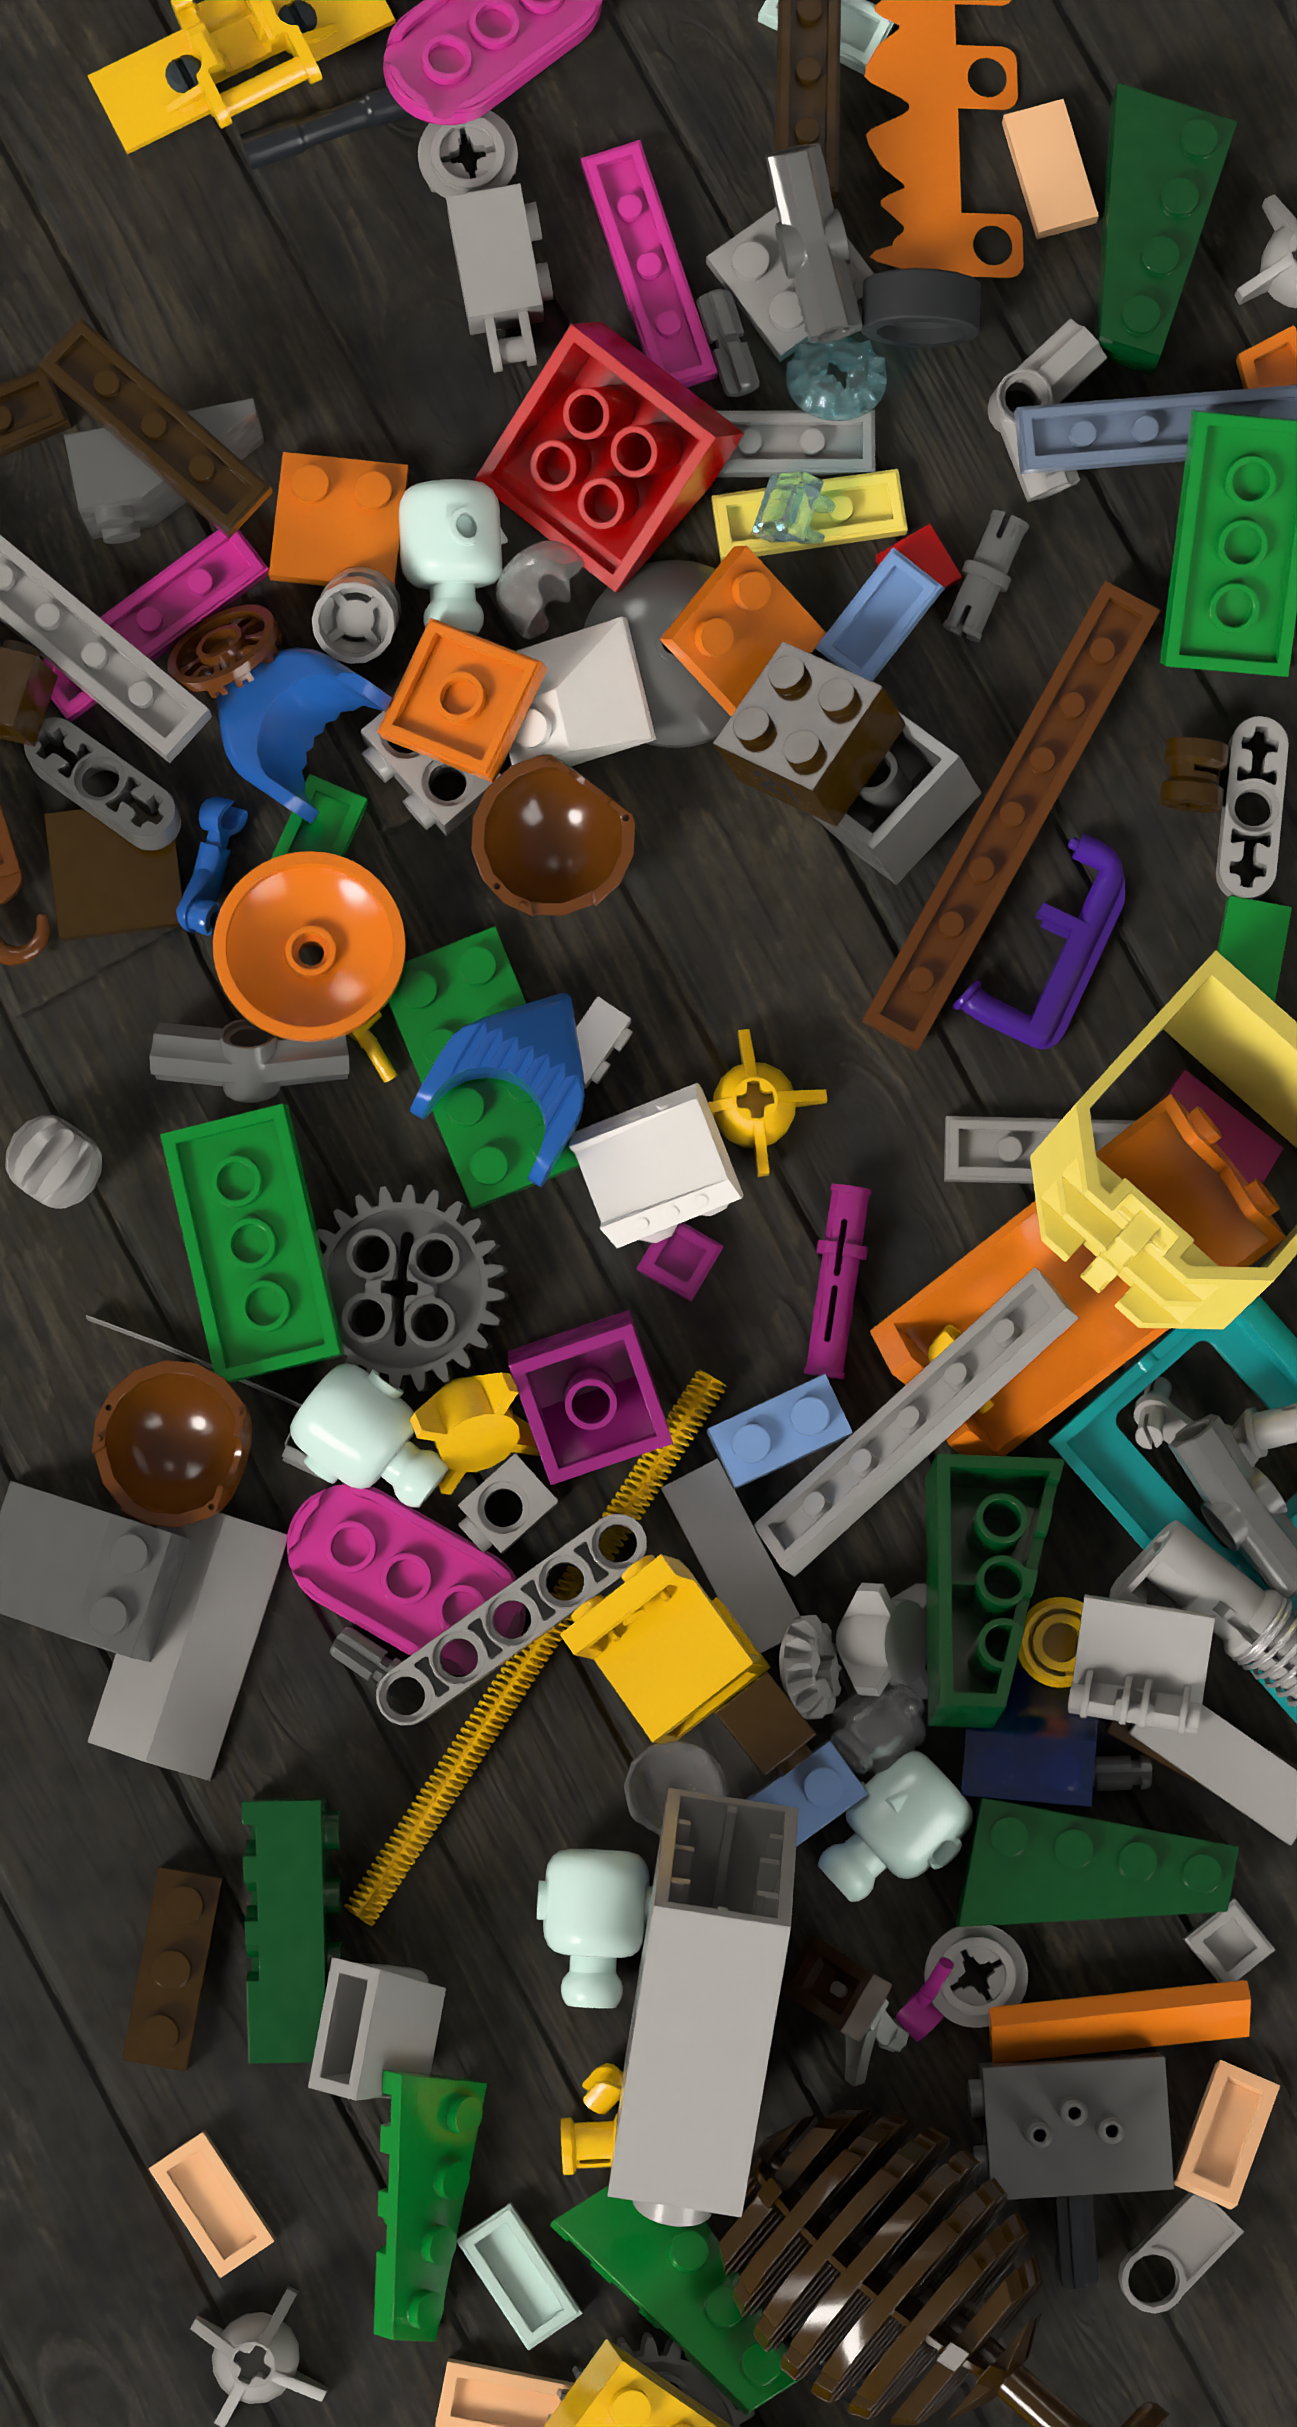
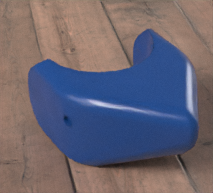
M295 647L279 650L277 656H273L275 660L272 663L260 662L250 671L254 678L253 681L249 683L244 680V686L238 688L234 681L229 683L228 694L222 696L219 693L215 701L224 750L236 772L246 781L312 824L320 812L305 795V781L302 770L307 765L306 752L314 746V737L323 733L325 724L336 720L341 712L354 711L362 706L386 712L393 698L329 655L314 649Z
M559 993L488 1015L461 1028L442 1049L421 1085L410 1108V1113L425 1120L447 1092L469 1080L493 1078L517 1085L528 1093L538 1106L545 1123V1135L541 1150L528 1176L529 1181L542 1187L575 1132L581 1118L585 1098L584 1073L571 996L568 993Z

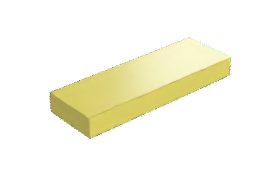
M898 469L713 495L711 499L721 562L734 546L747 545L756 556H764L906 535L908 530Z

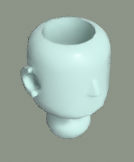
M443 479L415 484L405 491L399 505L402 572L407 581L417 588L430 590V603L424 612L425 628L430 618L477 635L482 628L484 614L481 606L476 601L475 588L488 586L499 579L502 573L501 545L508 542L500 527L498 498L489 486L483 482L473 480Z
M346 1363L336 1366L315 1387L296 1413L290 1425L291 1436L295 1444L307 1454L304 1463L319 1477L332 1484L339 1479L348 1486L358 1489L369 1488L382 1477L393 1486L397 1498L410 1507L419 1508L448 1471L446 1463L440 1459L438 1453L432 1450H421L409 1441L414 1434V1429L410 1422L414 1412L400 1398L403 1390L388 1384L374 1369L369 1374L352 1364Z
M918 1751L901 1753L889 1763L886 1762L882 1766V1770L867 1784H864L863 1781L861 1782L868 1795L846 1810V1820L855 1833L845 1843L834 1844L828 1847L822 1853L818 1867L850 1902L860 1901L870 1894L875 1878L886 1868L899 1878L910 1879L919 1876L930 1866L933 1869H939L948 1864L961 1849L962 1843L960 1839L971 1827L973 1810L966 1798L927 1756Z
M596 1849L560 1850L552 1856L547 1865L545 1881H539L537 1920H543L544 1938L554 1952L570 1955V1969L561 1984L562 1998L568 2006L616 2008L622 1998V1981L616 1973L617 1958L633 1956L642 1948L653 1886H649L648 1867L638 1854L626 1851Z

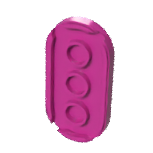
M423 0L402 16L391 29L383 61L386 85L396 102L405 111L420 120L438 125H459L473 121L486 114L582 42L594 29L601 13L603 0Z
M347 1484L334 1485L312 1495L294 1515L287 1534L289 1566L299 1587L311 1599L410 1656L518 1579L508 1565L488 1551L483 1553L476 1544L372 1486L358 1489L352 1488ZM517 1601L507 1602L497 1610L494 1620L498 1633L508 1639L521 1637L526 1621V1606ZM457 1639L450 1642L444 1648L442 1654V1664L445 1670L452 1675H468L476 1668L478 1662V1652L475 1646L465 1639Z

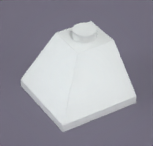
M619 617L516 651L542 661L548 669L510 748L509 755L512 765L542 754H552L569 766H574L656 740L627 618Z

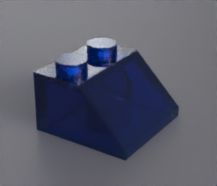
M1015 1669L1006 1707L993 1728L966 1727L961 1795L1092 1807L1098 1718L1091 1716L1081 1718L1079 1714L1068 1713L1071 1687H1050L1035 1680L1026 1670Z

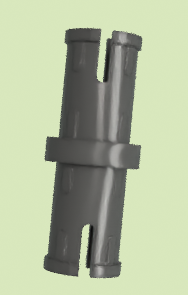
M992 510L991 519L973 560L965 561L961 570V574L965 576V579L948 619H945L943 627L960 637L964 632L967 634L966 638L975 642H980L982 638V631L999 592H1006L1009 587L1011 578L1007 573L1023 536L1027 533L1030 526L1027 522L1014 515H1011L1009 520L1006 519V512L1000 510Z

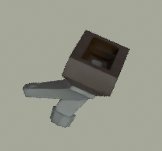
M811 1934L783 1982L780 1991L845 2034V2080L852 2086L865 2083L874 2040L878 2042L879 2047L891 2052H900L907 2044L909 2033L896 2019H892L886 2012L889 2004L886 1998L892 1984L835 1947Z

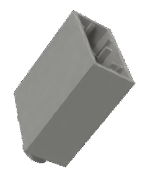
M668 1788L624 2063L607 2195L608 2197L633 2200L635 2208L643 2216L655 2222L683 2227L701 2224L708 2220L712 2213L742 2217L791 1930L799 1808Z

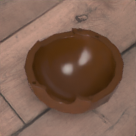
M542 754L510 766L487 787L473 816L471 850L482 880L503 903L531 916H564L591 905L597 906L620 885L634 856L635 821L633 815L625 807L574 768L552 754Z
M164 1360L134 1370L109 1392L95 1419L92 1453L95 1454L102 1483L122 1509L120 1510L147 1525L179 1528L217 1515L232 1499L247 1464L252 1438L249 1408L223 1377L197 1363Z

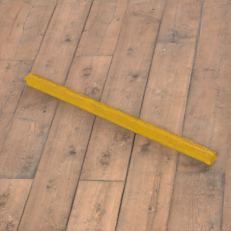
M701 1370L700 1372L696 1371L695 1378H692L690 1381L691 1385L686 1386L687 1392H682V1398H678L677 1401L678 1405L673 1406L674 1412L670 1411L669 1418H666L673 1444L642 1454L644 1459H638L637 1463L639 1465H634L633 1468L635 1472L629 1473L630 1479L626 1478L624 1481L625 1485L620 1486L621 1492L616 1493L617 1499L613 1498L611 1500L613 1506H607L608 1512H603V1518L611 1514H624L636 1520H641L638 1512L642 1514L646 1512L642 1506H650L647 1499L654 1500L651 1492L657 1494L659 1490L655 1486L662 1487L664 1485L660 1481V1479H668L664 1472L672 1473L668 1466L676 1467L677 1464L673 1459H681L677 1452L685 1453L681 1446L689 1447L690 1444L686 1439H694L691 1432L696 1434L699 1432L695 1425L703 1426L699 1419H707L704 1412H712L708 1405L716 1406L712 1399L720 1400L717 1392L724 1393L725 1391L721 1386L726 1385ZM614 1526L607 1529L602 1534L599 1542L601 1554L606 1559L613 1561L615 1557L611 1553L618 1554L620 1552L616 1546L623 1547L624 1544L620 1539L626 1541L628 1537L625 1533L631 1534V1530L623 1526ZM568 1565L567 1570L569 1573H563L565 1580H558V1584L561 1587L555 1586L553 1589L557 1594L550 1593L554 1598L561 1601H569L576 1598L582 1592L584 1576L576 1566ZM571 1616L512 1657V1661L508 1660L505 1662L508 1668H500L504 1675L497 1673L496 1678L499 1682L493 1680L491 1684L495 1688H487L491 1695L483 1694L486 1702L479 1700L478 1704L481 1709L475 1707L474 1711L477 1715H469L473 1722L466 1721L465 1725L468 1729L463 1727L460 1729L464 1736L456 1735L459 1742L452 1741L455 1749L448 1748L447 1751L450 1756L443 1755L446 1763L439 1761L438 1765L442 1769H434L437 1777L430 1775L429 1778L433 1783L425 1782L428 1790L421 1788L420 1792L424 1796H416L420 1803H411L415 1810L408 1809L407 1812L410 1817H402L406 1824L398 1823L402 1830L394 1829L397 1837L390 1836L389 1839L392 1844H384L388 1851L380 1850L384 1857H376L379 1865L371 1864L375 1871L367 1870L370 1878L363 1877L362 1880L366 1884L359 1883L357 1885L361 1892L353 1891L357 1898H349L352 1906L344 1905L362 1921L370 1926L375 1924L374 1919L377 1920L379 1918V1913L384 1910L383 1906L388 1904L387 1899H390L393 1896L392 1892L398 1889L396 1885L402 1883L400 1878L404 1879L406 1877L405 1871L408 1872L411 1869L410 1865L415 1863L414 1858L420 1855L418 1851L424 1849L422 1844L426 1845L429 1842L427 1837L431 1838L433 1836L432 1831L437 1830L436 1824L442 1822L440 1817L444 1818L446 1816L445 1810L448 1811L451 1808L450 1804L456 1801L454 1797L460 1795L458 1790L464 1789L462 1783L466 1784L469 1781L467 1776L471 1777L473 1775L472 1770L477 1769L476 1763L482 1761L480 1756L487 1754L484 1749L489 1750L491 1747L489 1742L493 1743L496 1740L494 1736L500 1734L498 1729L504 1728L502 1722L506 1723L509 1720L506 1715L511 1716L513 1714L510 1708H517L518 1705L515 1701L520 1702L522 1700L520 1695L524 1696L527 1693L524 1688L529 1689L531 1687L528 1681H535V1677L532 1674L538 1675L540 1673L537 1668L542 1669L544 1667L541 1661H548L549 1658L546 1654L551 1655L553 1653L550 1647L556 1648L558 1645L555 1641L560 1642L562 1640L559 1634L565 1630L563 1627L568 1628L571 1626L567 1621H573Z

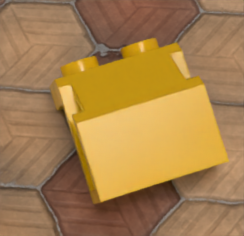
M662 1554L657 1558L653 1555H648L632 1564L622 1574L621 1578L625 1583L605 1598L602 1594L597 1595L579 1606L571 1615L574 1623L564 1630L560 1636L574 1655L594 1659L653 1743L671 1746L767 1671L770 1666L727 1606L718 1597L711 1601L690 1570L680 1560Z

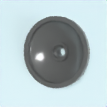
M664 560L643 565L621 592H614L609 587L604 590L591 608L584 625L585 629L619 617L627 618L656 740L646 743L649 745L665 748H683L704 744L716 739L731 718L673 654L668 653L664 649L663 643L659 640L715 571L714 568L704 564L685 560Z

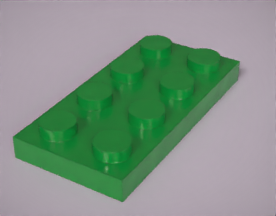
M1192 409L1160 663L1167 667L1288 677L1297 615V419Z
M495 926L406 961L398 986L388 1001L421 1084H423L442 1049L461 1028L482 1017L526 1004ZM480 1078L469 1080L456 1086L439 1100L432 1112L472 1210L536 1185L528 1180V1176L541 1150L545 1135V1123L540 1109L528 1093L517 1085L505 1080ZM570 1141L547 1180L580 1167L575 1153L569 1148Z
M282 1103L160 1134L214 1373L223 1377L228 1383L345 1355L288 1105Z

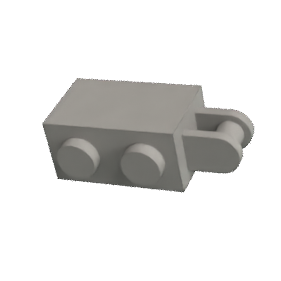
M520 183L446 196L448 218L470 335L486 332L494 373L503 371L502 365L526 361L528 367L537 365L530 324L544 322L543 302L554 299L547 262L535 264L531 241L542 240L536 202L524 204ZM520 326L521 336L497 339L496 330Z

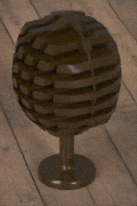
M844 2108L832 2113L829 2118H824L810 2130L793 2153L788 2150L818 2114L804 2117L764 2139L752 2154L744 2204L760 2184L762 2189L744 2211L742 2217H739L719 2242V2249L726 2275H731L733 2271L736 2273L743 2269L750 2260V2263L739 2277L740 2281L734 2287L732 2296L743 2318H747L749 2314L752 2316L767 2302L768 2306L762 2313L763 2317L756 2324L753 2332L754 2337L765 2352L770 2353L772 2349L776 2350L789 2336L792 2337L799 2331L790 2343L791 2347L783 2355L780 2362V2368L794 2381H799L800 2378H805L817 2365H820L832 2354L811 2389L813 2395L828 2404H832L844 2396L850 2387L853 2388L880 2359L856 2392V2397L848 2407V2413L870 2420L879 2415L888 2404L893 2403L941 2352V2355L936 2359L938 2362L892 2416L891 2424L919 2425L921 2422L926 2421L952 2397L970 2373L978 2378L975 2382L977 2385L948 2420L989 2403L998 2396L1032 2427H1093L1023 2365L1029 2358L1042 2313L1038 2314L1036 2318L1030 2319L1006 2349L998 2343L1003 2333L1042 2287L1043 2281L1037 2255H1034L1032 2259L1031 2257L1027 2259L1019 2269H1015L1002 2282L977 2314L974 2313V2310L1014 2262L1029 2237V2231L1022 2216L1017 2212L991 2232L972 2254L997 2219L996 2216L1003 2209L1008 2199L1007 2192L997 2179L993 2178L983 2183L976 2192L974 2191L960 2204L969 2191V2186L977 2178L982 2163L967 2150L955 2154L947 2164L944 2163L935 2171L940 2164L938 2163L939 2160L947 2152L950 2145L949 2137L930 2128L919 2133L914 2141L910 2140L905 2145L904 2141L911 2134L915 2120L894 2113L886 2114L875 2125L871 2124L862 2132L872 2119L873 2113L871 2109ZM1148 2401L1140 2405L1120 2427H1162L1170 2413L1158 2403Z

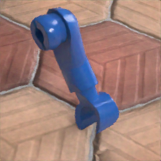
M223 797L208 798L201 805L199 823L203 830L208 831L205 843L200 842L193 876L176 909L177 921L184 930L192 934L197 932L206 936L214 934L216 920L221 909V905L216 901L222 889L231 851L226 849L229 837L240 832L248 819V812L246 810L232 807L231 805L235 801Z

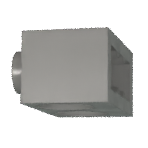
M383 711L361 730L363 741L368 747L361 753L362 757L385 783L393 776L409 793V796L402 801L403 804L426 830L436 824L447 836L477 810L487 787L492 783L415 751L407 754L395 751L390 746L389 741L383 739L377 733L386 713ZM455 773L465 780L466 788L459 798L452 801H443L431 793L430 789L433 781L441 774Z

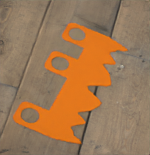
M881 0L875 5V12L881 17L899 25V29L877 46L866 65L864 77L870 83L902 98L909 104V110L892 120L872 128L866 134L868 145L881 167L904 184L903 189L891 193L881 200V207L904 226V231L894 239L892 246L877 249L870 256L873 260L900 269H941L959 272L972 277L1012 278L1022 271L1024 264L1022 225L1015 216L1010 214L961 213L958 108L1010 109L1018 99L1017 60L1015 54L1010 49L1002 46L956 45L955 4L1003 6L1011 0ZM978 59H993L1004 68L1007 81L1004 90L994 97H983L974 92L970 87L968 71L970 66ZM986 226H996L1003 229L1009 235L1012 242V252L1004 263L988 265L976 256L973 241L980 229Z

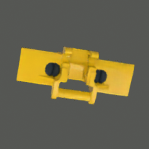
M170 0L182 30L87 76L128 155L209 114L215 118L222 129L233 124L232 116L306 80L312 85L323 79L316 63L317 61L395 24L396 21L385 0H204L198 4L193 0ZM282 51L293 56L292 59L219 94L215 84L241 71L252 68L254 65Z

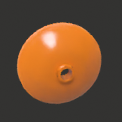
M304 851L289 853L268 860L251 870L234 886L220 909L214 929L213 957L215 968L225 994L240 1014L258 1028L272 1035L293 1041L316 1042L330 1040L351 1033L368 1023L383 1009L398 986L405 963L406 941L403 921L398 907L386 887L361 865L347 858L326 852ZM309 946H316L324 952V956L320 963L310 966L300 960L302 951Z

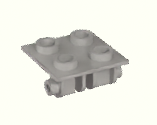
M1085 1594L1073 1683L1071 1684L1068 1713L1079 1714L1081 1718L1091 1716L1119 1721V1724L1123 1725L1126 1722L1139 1724L1138 1727L1145 1728L1146 1725L1177 1730L1178 1734H1184V1732L1198 1734L1215 1615Z

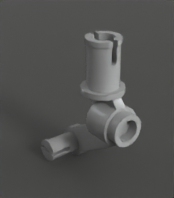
M1158 1376L1155 1379V1384L1154 1382L1150 1383L1144 1389V1395L1137 1400L1135 1405L1134 1418L1138 1424L1135 1438L1137 1443L1146 1449H1152V1442H1154L1156 1448L1162 1444L1163 1440L1170 1444L1175 1438V1434L1193 1421L1170 1402L1169 1396L1172 1387L1170 1382L1164 1377ZM1297 1403L1258 1412L1255 1407L1247 1408L1233 1426L1225 1424L1252 1467H1255L1254 1465L1259 1458L1267 1456L1268 1449L1297 1442Z

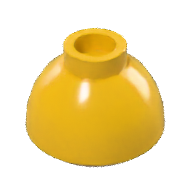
M1054 1597L1037 1603L1027 1612L1018 1657L1024 1669L1038 1682L1056 1688L1071 1687L1084 1603L1072 1598Z

